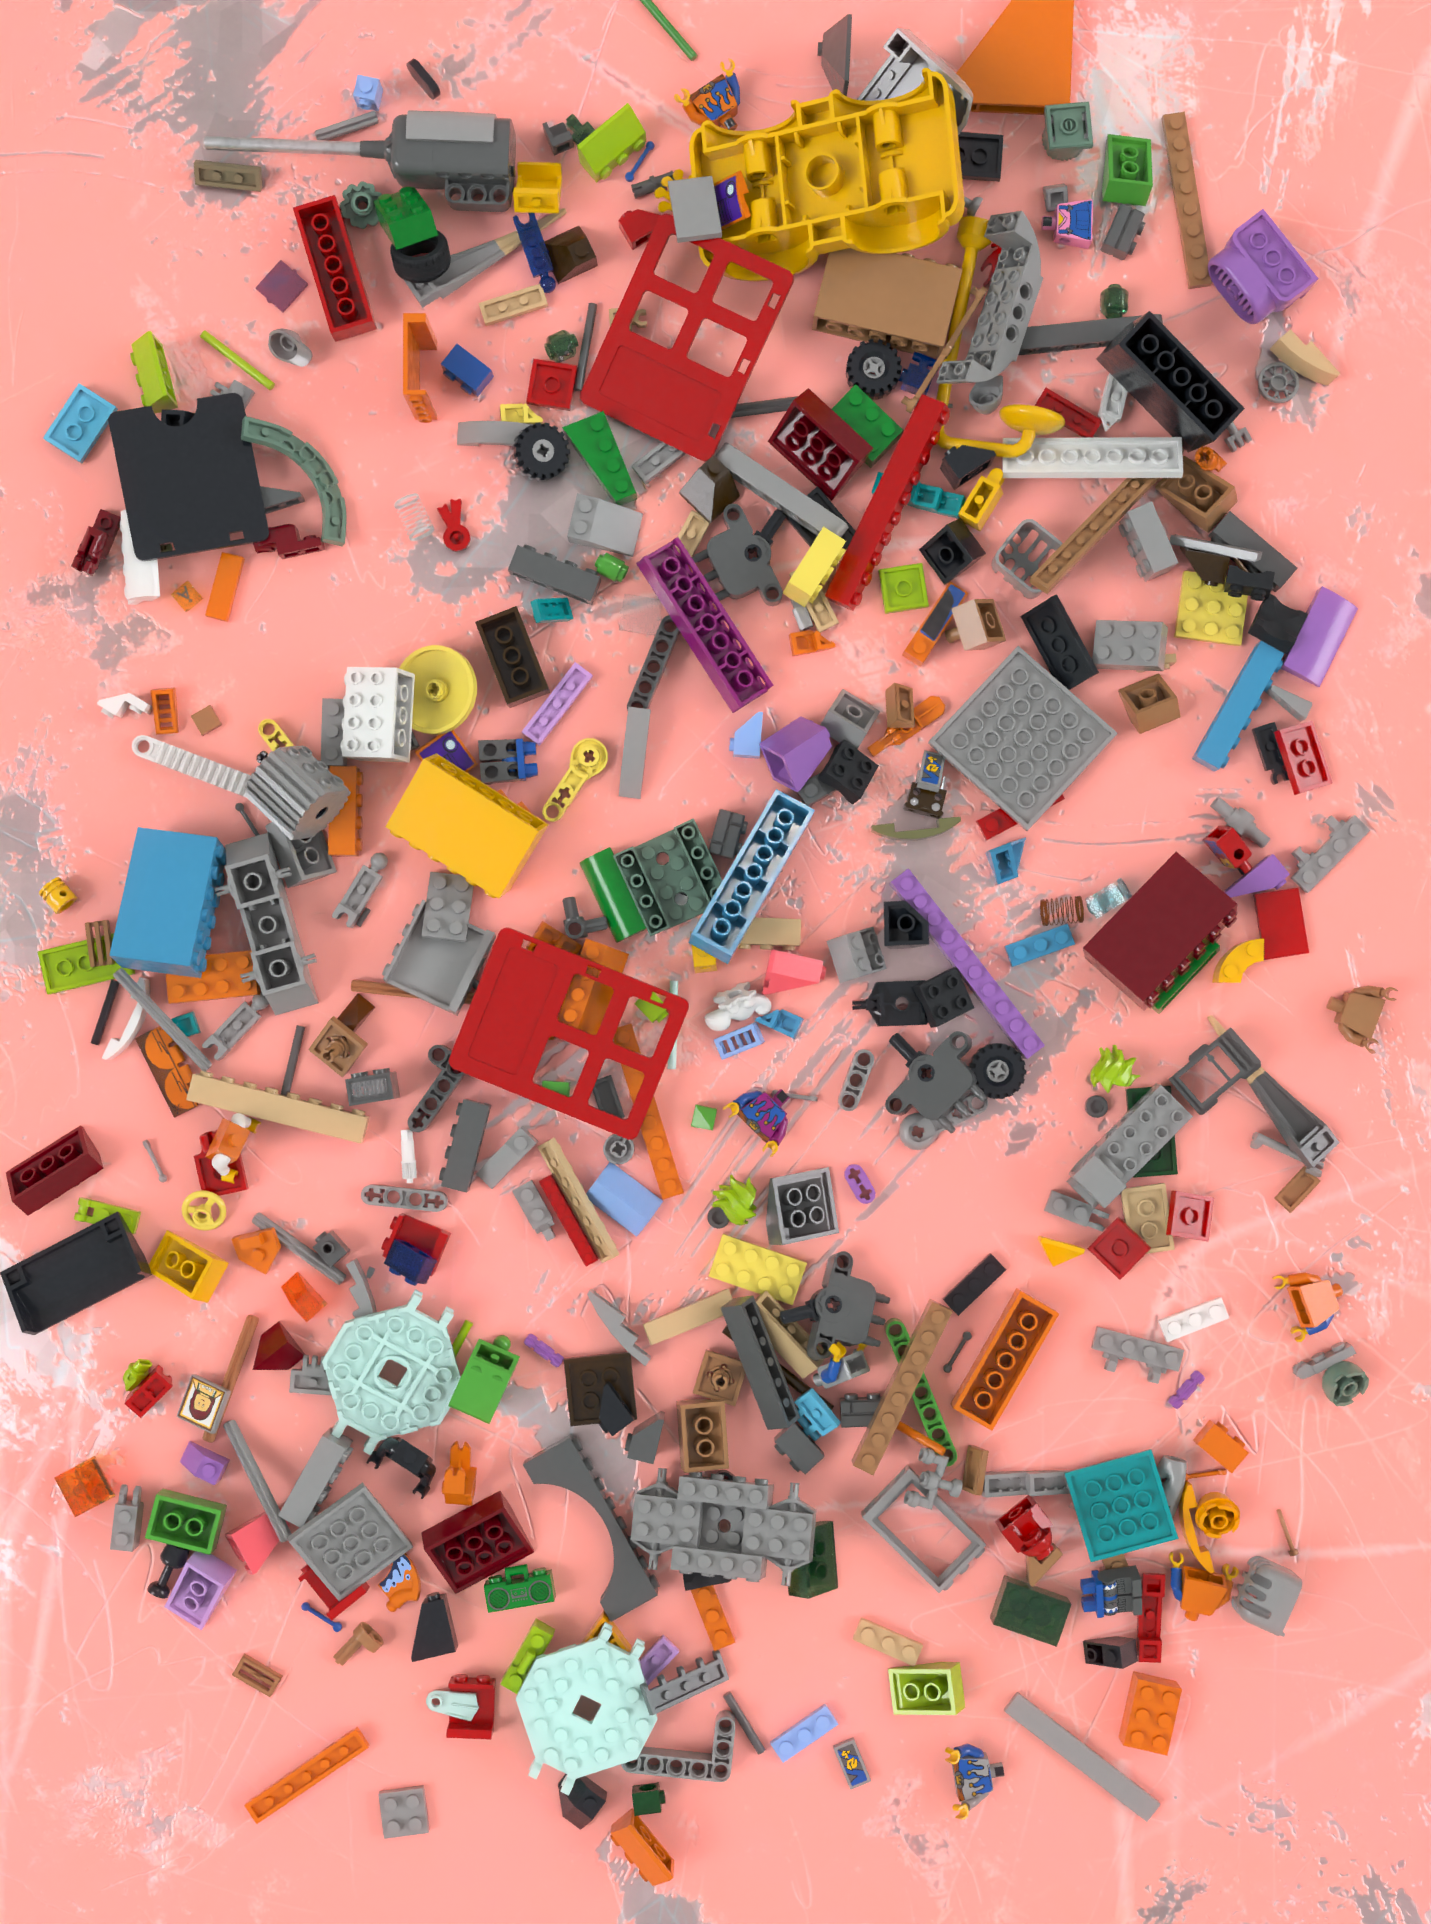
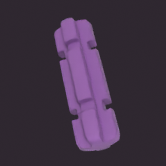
M530 1333L524 1340L526 1346L534 1348V1352L545 1360H550L553 1366L558 1368L563 1362L564 1357L562 1355L556 1354L555 1350L543 1341H538L535 1335Z
M1195 1370L1190 1375L1191 1378L1187 1379L1176 1391L1177 1394H1173L1168 1402L1175 1409H1179L1184 1404L1183 1400H1187L1198 1388L1197 1385H1200L1205 1380L1204 1375L1199 1371Z

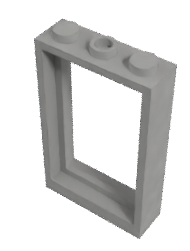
M906 1465L861 1511V1515L877 1533L940 1593L942 1590L946 1591L954 1583L953 1579L958 1574L962 1575L969 1568V1563L974 1557L977 1559L984 1553L986 1543L937 1494L934 1505L972 1543L939 1577L903 1544L878 1517L911 1483L927 1497L929 1489H925L919 1484L920 1476Z

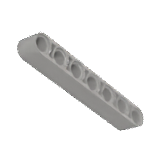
M724 443L715 455L730 470L734 480L777 509L783 511L787 516L817 536L823 526L839 537H842L849 528L842 519L729 443Z

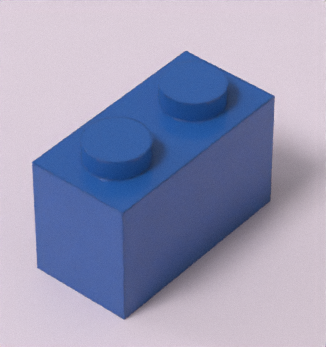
M459 344L453 347L441 363L444 371L443 375L452 382L454 380L458 381L461 384V389L469 395L473 393L478 397L494 377L489 367Z

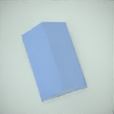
M611 1162L608 1163L586 1193L589 1200L596 1207L636 1237L663 1202L662 1199Z

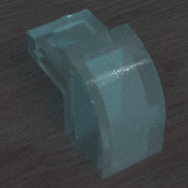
M1119 878L1085 898V901L1087 902L1089 912L1097 919L1130 899L1132 894L1123 879Z

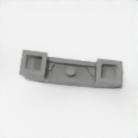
M508 421L458 422L457 445L478 447L479 444L512 446L515 444L514 439L519 435V432L533 424Z

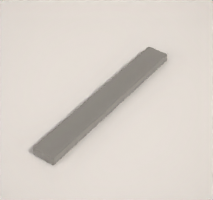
M1016 1692L1004 1708V1711L1146 1822L1161 1805L1157 1799L1020 1693Z

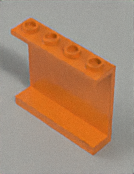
M403 313V396L415 420L421 423H430L432 420H437V413L426 390H420V350H438V341L426 313Z

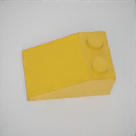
M167 1230L149 1263V1268L153 1275L189 1298L208 1303L229 1263L216 1254Z

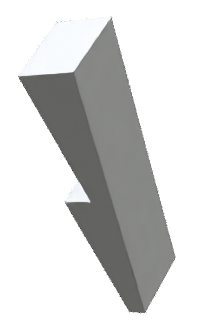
M1071 1470L985 1472L981 1496L988 1498L1029 1495L1031 1497L1070 1494L1064 1472Z

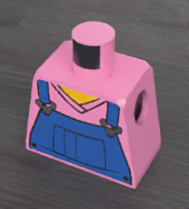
M1093 200L1058 204L1054 211V216H1042L1041 229L1054 230L1053 241L1055 243L1088 249L1092 242Z

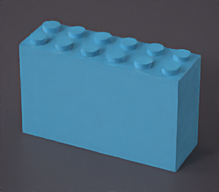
M137 828L109 955L122 968L201 978L202 972L206 970L207 966L206 952L211 947L210 932L211 929H214L216 923L215 909L220 904V896L217 897L216 895L219 891L215 892V887L223 886L225 880L223 870L226 865V849L217 837Z

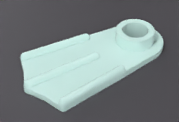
M434 1690L426 1698V1704L430 1710L467 1721H472L473 1716L479 1709L476 1693ZM432 1699H439L440 1704L434 1705Z

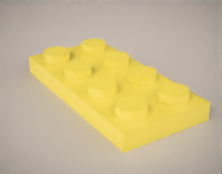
M722 1234L708 1276L758 1294H762L767 1290L774 1299L793 1305L807 1262Z

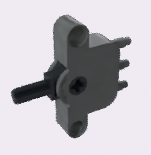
M960 1031L953 1032L933 1052V1056L925 1055L922 1051L916 1052L899 1033L894 1034L890 1038L889 1043L908 1061L905 1065L909 1068V1080H905L887 1098L885 1107L889 1113L901 1116L914 1106L926 1119L938 1121L945 1130L952 1134L956 1129L946 1117L955 1108L966 1118L970 1117L971 1112L962 1101L971 1092L982 1102L987 1100V1096L976 1085V1075L961 1060L972 1047V1039L969 1035ZM963 1036L965 1044L963 1047L957 1048L955 1042L957 1038ZM927 1069L932 1070L930 1072V1074L932 1075L931 1078L926 1077L927 1073L925 1071ZM899 1099L902 1102L900 1110L895 1111L893 1103Z

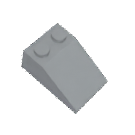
M577 493L567 535L568 541L633 557L643 513L599 498Z

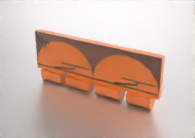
M160 1026L135 1038L173 1117L175 1118L199 1106L196 1102L186 1100L193 1073L188 1064L182 1067L179 1066L186 1059L178 1044L170 1047L169 1044L173 1043L174 1040L163 1029L161 1030Z

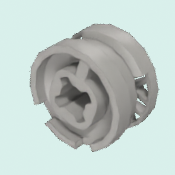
M616 1134L610 1135L603 1145L606 1159L615 1165L628 1162L635 1151L633 1140L625 1139Z

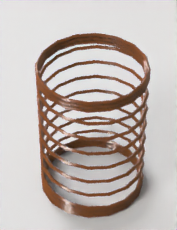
M1075 896L1077 915L1075 923H1083L1084 906L1082 897ZM1061 897V898H1060V907H1061L1062 918H1063V921H1064V904H1063V899H1062V897ZM1065 897V908H1066V914H1067V918H1068V919H1067V923H1068V921H1069V905H1068V899H1067V897ZM1070 897L1072 922L1070 924H1072L1074 921L1073 899ZM1051 898V912L1053 917V923H1055L1053 899ZM1056 898V899H1055L1056 913H1057L1058 922L1060 923V921H1059V903H1058V899ZM1045 899L1040 900V915L1043 926H1048L1050 923L1048 899L1046 901Z

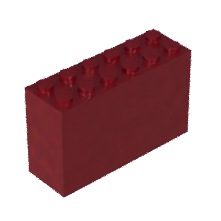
M1176 851L1083 947L1084 957L1143 1011L1148 1007L1151 1009L1159 1001L1158 996L1163 991L1167 993L1174 986V980L1179 975L1183 976L1188 972L1191 967L1189 964L1194 959L1199 960L1205 954V948L1208 944L1216 943L1222 935L1220 932L1225 927L1230 928L1236 922L1238 904Z

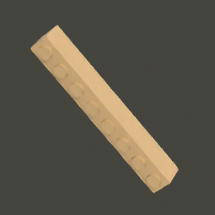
M203 1070L192 1075L186 1098L188 1101L360 1144L364 1142L370 1116L365 1115L366 1111L354 1108L352 1112L343 1110L344 1106L331 1103L330 1106L322 1105V1100L309 1098L308 1101L300 1099L301 1095L287 1092V1096L278 1094L279 1090L275 1088L265 1087V1090L256 1088L257 1084L244 1081L242 1085L234 1083L235 1078L222 1076L221 1079L213 1077L214 1073Z

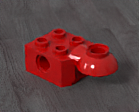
M1027 1495L995 1521L1000 1532L1017 1553L1021 1552L1029 1557H1036L1037 1560H1042L1054 1549L1051 1544L1052 1532L1050 1529L1053 1524L1032 1496Z

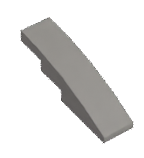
M628 707L619 797L641 799L651 709Z
M356 1258L347 1263L346 1267L356 1283L349 1290L359 1306L358 1309L352 1312L353 1316L358 1318L376 1313L377 1310L366 1275Z
M590 1289L587 1295L610 1333L633 1357L646 1366L651 1359V1355L635 1344L639 1335L622 1323L626 1318V1314L593 1289Z

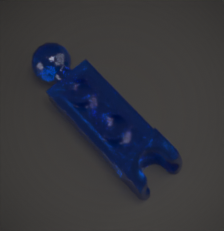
M528 213L530 219L526 224L521 223L518 216H513V221L533 278L540 276L539 284L543 288L544 293L553 292L556 287V281L548 273L553 272L554 269L535 214Z

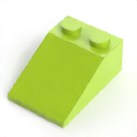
M935 1662L918 1664L915 1667L910 1665L888 1669L893 1715H957L966 1708L960 1662Z

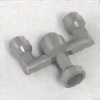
M921 1448L918 1460L928 1465L931 1463L937 1464L935 1472L927 1470L926 1472L923 1471L920 1475L919 1484L923 1488L929 1489L927 1497L921 1496L919 1492L908 1490L904 1496V1503L910 1507L920 1506L932 1510L938 1488L948 1490L950 1496L957 1498L961 1494L963 1484L962 1480L956 1478L951 1482L941 1479L949 1457L941 1456L930 1448Z

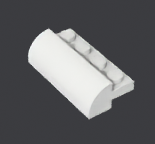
M126 510L121 511L120 531L122 532L123 540L121 551L124 555L123 575L125 576L126 584L124 595L128 600V605H137L142 601H153L160 597L158 559L151 561H140L137 559L134 553Z

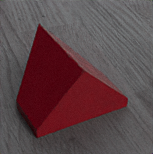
M280 1321L261 1335L252 1370H289L306 1355Z

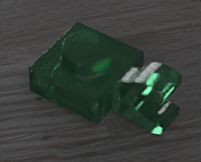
M573 113L566 119V125L574 132L571 136L576 145L595 131L588 121L582 125Z

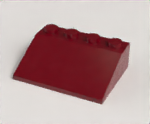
M809 388L793 400L768 440L816 487L818 486L831 501L844 488L874 449Z
M501 1491L421 1532L425 1552L455 1594L534 1553V1549L511 1505Z

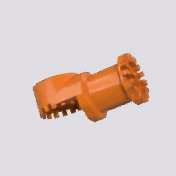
M1201 447L1195 452V461L1204 471H1213L1215 469L1219 472L1227 464L1210 447Z

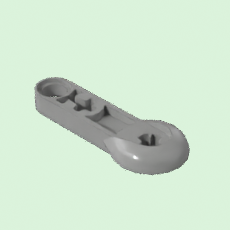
M971 1094L962 1101H967L968 1108L972 1111L970 1117L966 1118L963 1114H961V1118L952 1116L953 1110L946 1118L955 1126L985 1111L988 1107V1100L984 1102L982 1108L975 1109L972 1107L971 1102L976 1096ZM914 1113L903 1119L900 1124L899 1135L906 1147L912 1150H922L929 1147L945 1129L938 1121L926 1119L920 1113ZM914 1126L923 1128L924 1133L921 1132L923 1134L921 1137L918 1138L917 1135H912Z

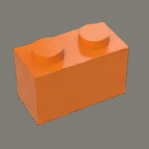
M1209 1420L1193 1441L1229 1472L1233 1473L1249 1454L1244 1449L1246 1444L1237 1436H1234L1232 1439L1226 1433L1229 1430L1219 1421L1214 1424Z

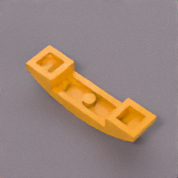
M1186 1481L1178 1505L1182 1533L1194 1557L1210 1574L1215 1573L1209 1550L1204 1545L1198 1546L1189 1509L1198 1506L1192 1484Z

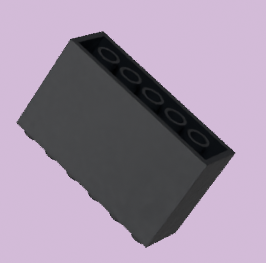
M1150 311L1127 325L1096 358L1172 437H1182V447L1188 453L1214 442L1245 409Z

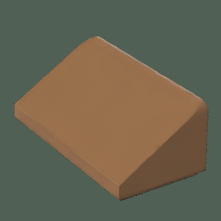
M894 682L885 691L887 727L913 728L915 726L913 688Z

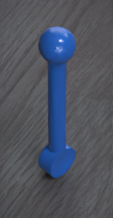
M652 141L646 143V149L631 172L626 173L625 179L627 182L634 180V174L648 152L654 149Z
M308 1602L302 1603L301 1608L303 1611L308 1610L333 1626L335 1632H339L342 1629L340 1622L331 1621L310 1607Z

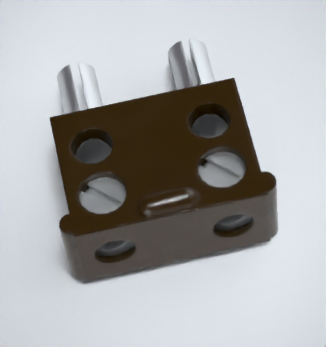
M918 770L915 782H912L910 785L907 802L904 804L903 809L939 819L943 815L942 808L947 790H944L946 776H943L939 792L917 788L920 772ZM913 791H917L919 795H915ZM935 796H938L940 800H936Z

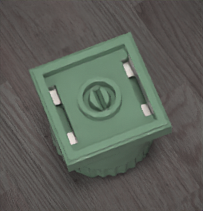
M1089 102L1045 105V128L1042 134V141L1049 157L1068 161L1069 159L1076 158L1083 149L1093 147Z

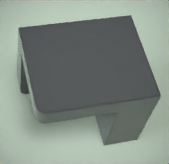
M547 122L542 123L545 136L554 156L574 148L571 133L567 131L563 122L550 128Z

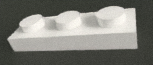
M1219 1296L1159 1319L1158 1323L1165 1341L1170 1342L1227 1320L1229 1315L1222 1297Z

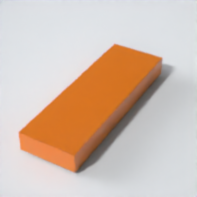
M225 552L221 553L205 613L206 617L228 622L245 560L243 557Z

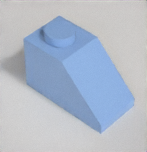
M763 712L756 713L735 732L734 738H730L729 751H733V757L760 759L759 743H761Z

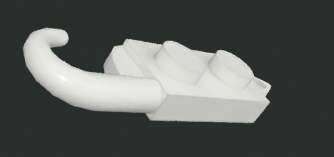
M1110 373L1106 379L1098 412L1105 431L1121 420L1128 393Z

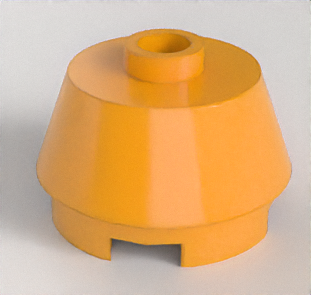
M1210 1492L1200 1498L1195 1514V1522L1204 1531L1206 1536L1222 1538V1534H1226L1231 1530L1234 1533L1240 1523V1511L1230 1498L1221 1492Z

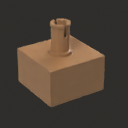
M973 599L951 608L957 627L945 631V637L949 643H954L961 639L964 651L985 650L1006 641L994 599Z

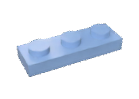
M823 1704L770 1741V1745L784 1763L836 1727L838 1721L828 1706Z

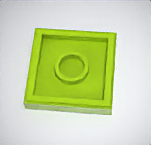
M922 563L878 570L885 614L929 607Z

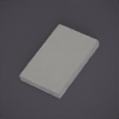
M712 176L668 181L677 243L722 238Z

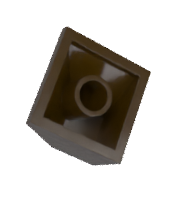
M576 226L539 244L558 284L598 266L596 255L580 226Z
M714 455L698 468L679 491V494L709 524L724 512L726 506L733 504L740 497L730 470Z
M1180 546V550L1201 580L1205 581L1204 584L1217 586L1218 583H1225L1230 561L1229 556Z

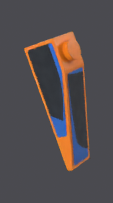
M950 581L904 650L902 656L921 667L954 617L951 608L962 604L968 592Z

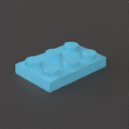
M78 383L43 439L83 464L109 424L108 418L110 414L116 412L118 408Z

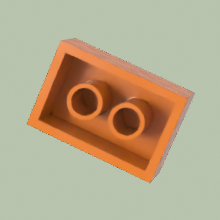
M1133 1671L1118 1736L1123 1746L1168 1755L1182 1688L1177 1681Z

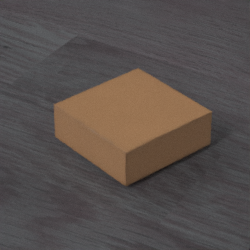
M211 705L191 715L203 736L222 725Z

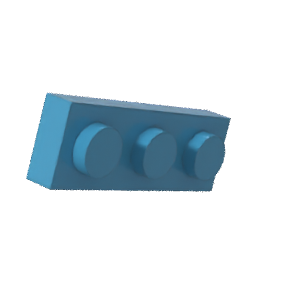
M1068 924L1004 947L1011 967L1075 945Z

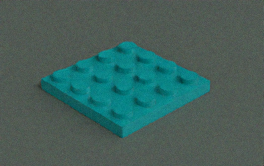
M1151 1449L1064 1472L1091 1562L1179 1539Z

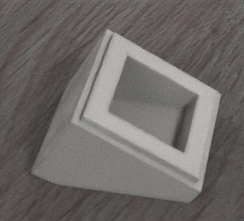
M1064 183L1043 187L1046 212L1055 211L1058 204L1068 203L1067 185Z

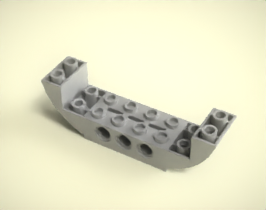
M1023 211L990 216L984 237L998 245L1002 250L999 254L985 302L971 339L967 357L965 360L943 362L939 370L937 384L988 381L1003 372L1011 362H1016L1043 281L1037 238L1030 221Z

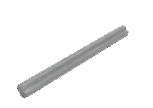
M120 968L113 974V977L201 1070L207 1071L212 1066L208 1058L124 969Z
M230 1420L223 1427L281 1543L288 1541L287 1537L292 1533L285 1519L278 1516L280 1509L236 1421Z

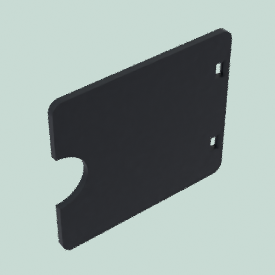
M228 393L197 398V409L193 418L181 426H170L160 421L155 415L152 406L116 411L110 414L108 422L134 553L140 561H151L258 543L268 539L269 528L252 443L241 440L242 420L246 413L243 399L239 394ZM243 532L244 539L230 541L231 533ZM173 543L175 550L161 552L160 545Z

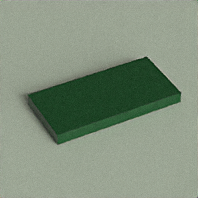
M1163 1086L1172 1095L1171 1086ZM1152 1087L1125 1089L1127 1112ZM1175 1135L1133 1178L1178 1174Z

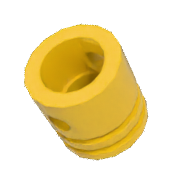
M60 877L52 879L39 891V895L42 896V899L46 901L55 914L64 912L77 900V896L65 885Z

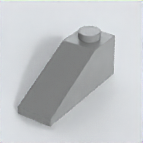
M523 1126L520 1127L476 1175L493 1189L539 1141Z

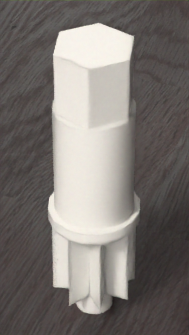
M410 1129L401 1130L402 1179H406L407 1183H413V1178H417L413 1131Z

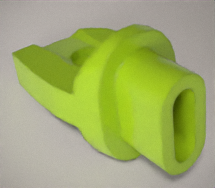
M138 1359L136 1362L128 1365V1369L123 1376L126 1391L135 1389L141 1380L148 1376V1370L152 1366L149 1360Z

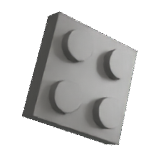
M424 1785L379 1791L378 1796L384 1839L429 1833Z

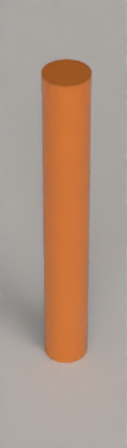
M899 1422L897 1430L927 1448L934 1450V1452L941 1456L945 1453L946 1448L905 1423Z

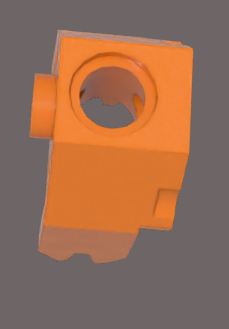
M455 1441L451 1446L450 1466L445 1471L442 1483V1494L445 1497V1504L468 1506L473 1504L477 1467H471V1447L467 1442H464L463 1448L459 1447L458 1441Z

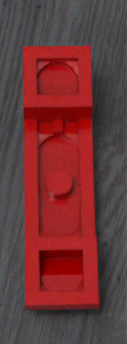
M1142 1573V1615H1137L1138 1662L1161 1663L1162 1640L1160 1635L1162 1598L1165 1597V1574Z

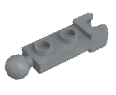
M381 852L375 853L371 857L370 868L365 865L362 866L332 914V918L340 919L346 913L348 915L346 926L349 928L355 926L361 916L360 914L383 878L377 872L387 866L388 858Z
M262 992L260 995L253 996L251 1005L244 1001L202 1044L203 1048H211L214 1044L217 1045L218 1052L214 1055L215 1060H222L262 1017L257 1011L265 1009L269 1005Z

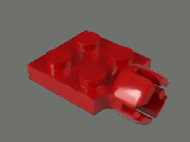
M209 1131L199 1137L202 1148L201 1153L193 1156L201 1190L210 1191L221 1196L249 1189L241 1153L236 1161L227 1165L230 1169L238 1171V1175L234 1176L235 1183L222 1181V1175L212 1166V1160L205 1157L216 1132Z

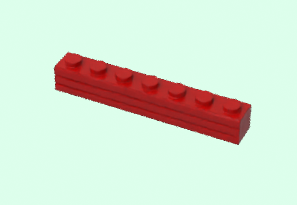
M550 1174L541 1179L539 1183L585 1267L596 1262L599 1258L553 1175Z

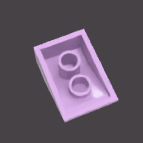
M195 1551L185 1563L164 1607L202 1631L230 1585L237 1569L213 1554L209 1555Z

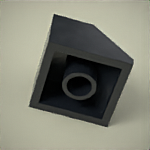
M962 445L959 448L954 446L944 453L945 457L942 459L940 470L955 490L989 468L996 453L992 450Z
M961 518L947 524L919 549L944 585L963 573L986 554Z

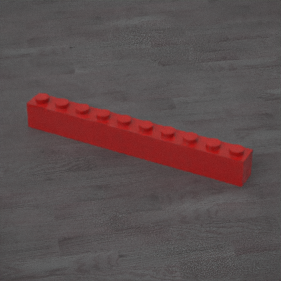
M923 394L921 395L825 594V597L830 602L854 611L855 607L860 604L863 596L862 592L865 586H868L871 582V573L874 567L878 566L881 561V553L884 546L889 544L892 536L891 532L894 526H897L900 522L901 511L904 505L906 506L910 501L912 487L918 484L921 477L920 472L930 459V451L933 445H936L939 441L940 430L949 420L950 410L946 403Z

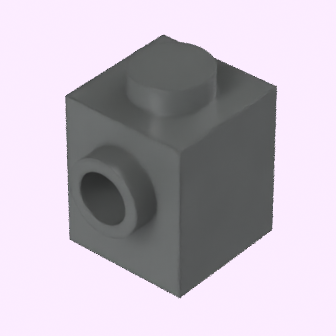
M324 1231L315 1239L317 1244L312 1247L329 1267L335 1265L350 1251L334 1231L328 1234Z

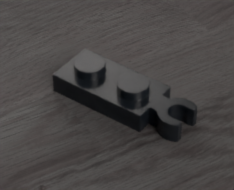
M1275 722L1252 729L1264 770L1272 771L1270 780L1273 785L1278 784V774L1282 775L1284 782L1289 780L1287 771L1283 770L1282 767L1284 762L1274 734L1275 731H1278Z

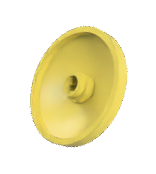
M425 646L411 653L403 661L399 669L415 674L412 729L430 735L444 734L456 729L467 719L476 701L477 681L472 666L462 654L445 646Z

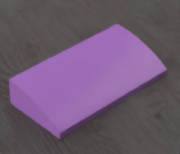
M1323 586L1316 591L1306 612L1308 616L1299 631L1297 640L1285 655L1280 669L1314 686L1320 687L1358 608L1335 592Z

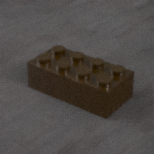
M517 606L475 622L509 708L551 693Z

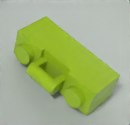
M537 1618L534 1620L504 1673L500 1685L516 1694L518 1693L536 1657L545 1652L554 1636L555 1629Z

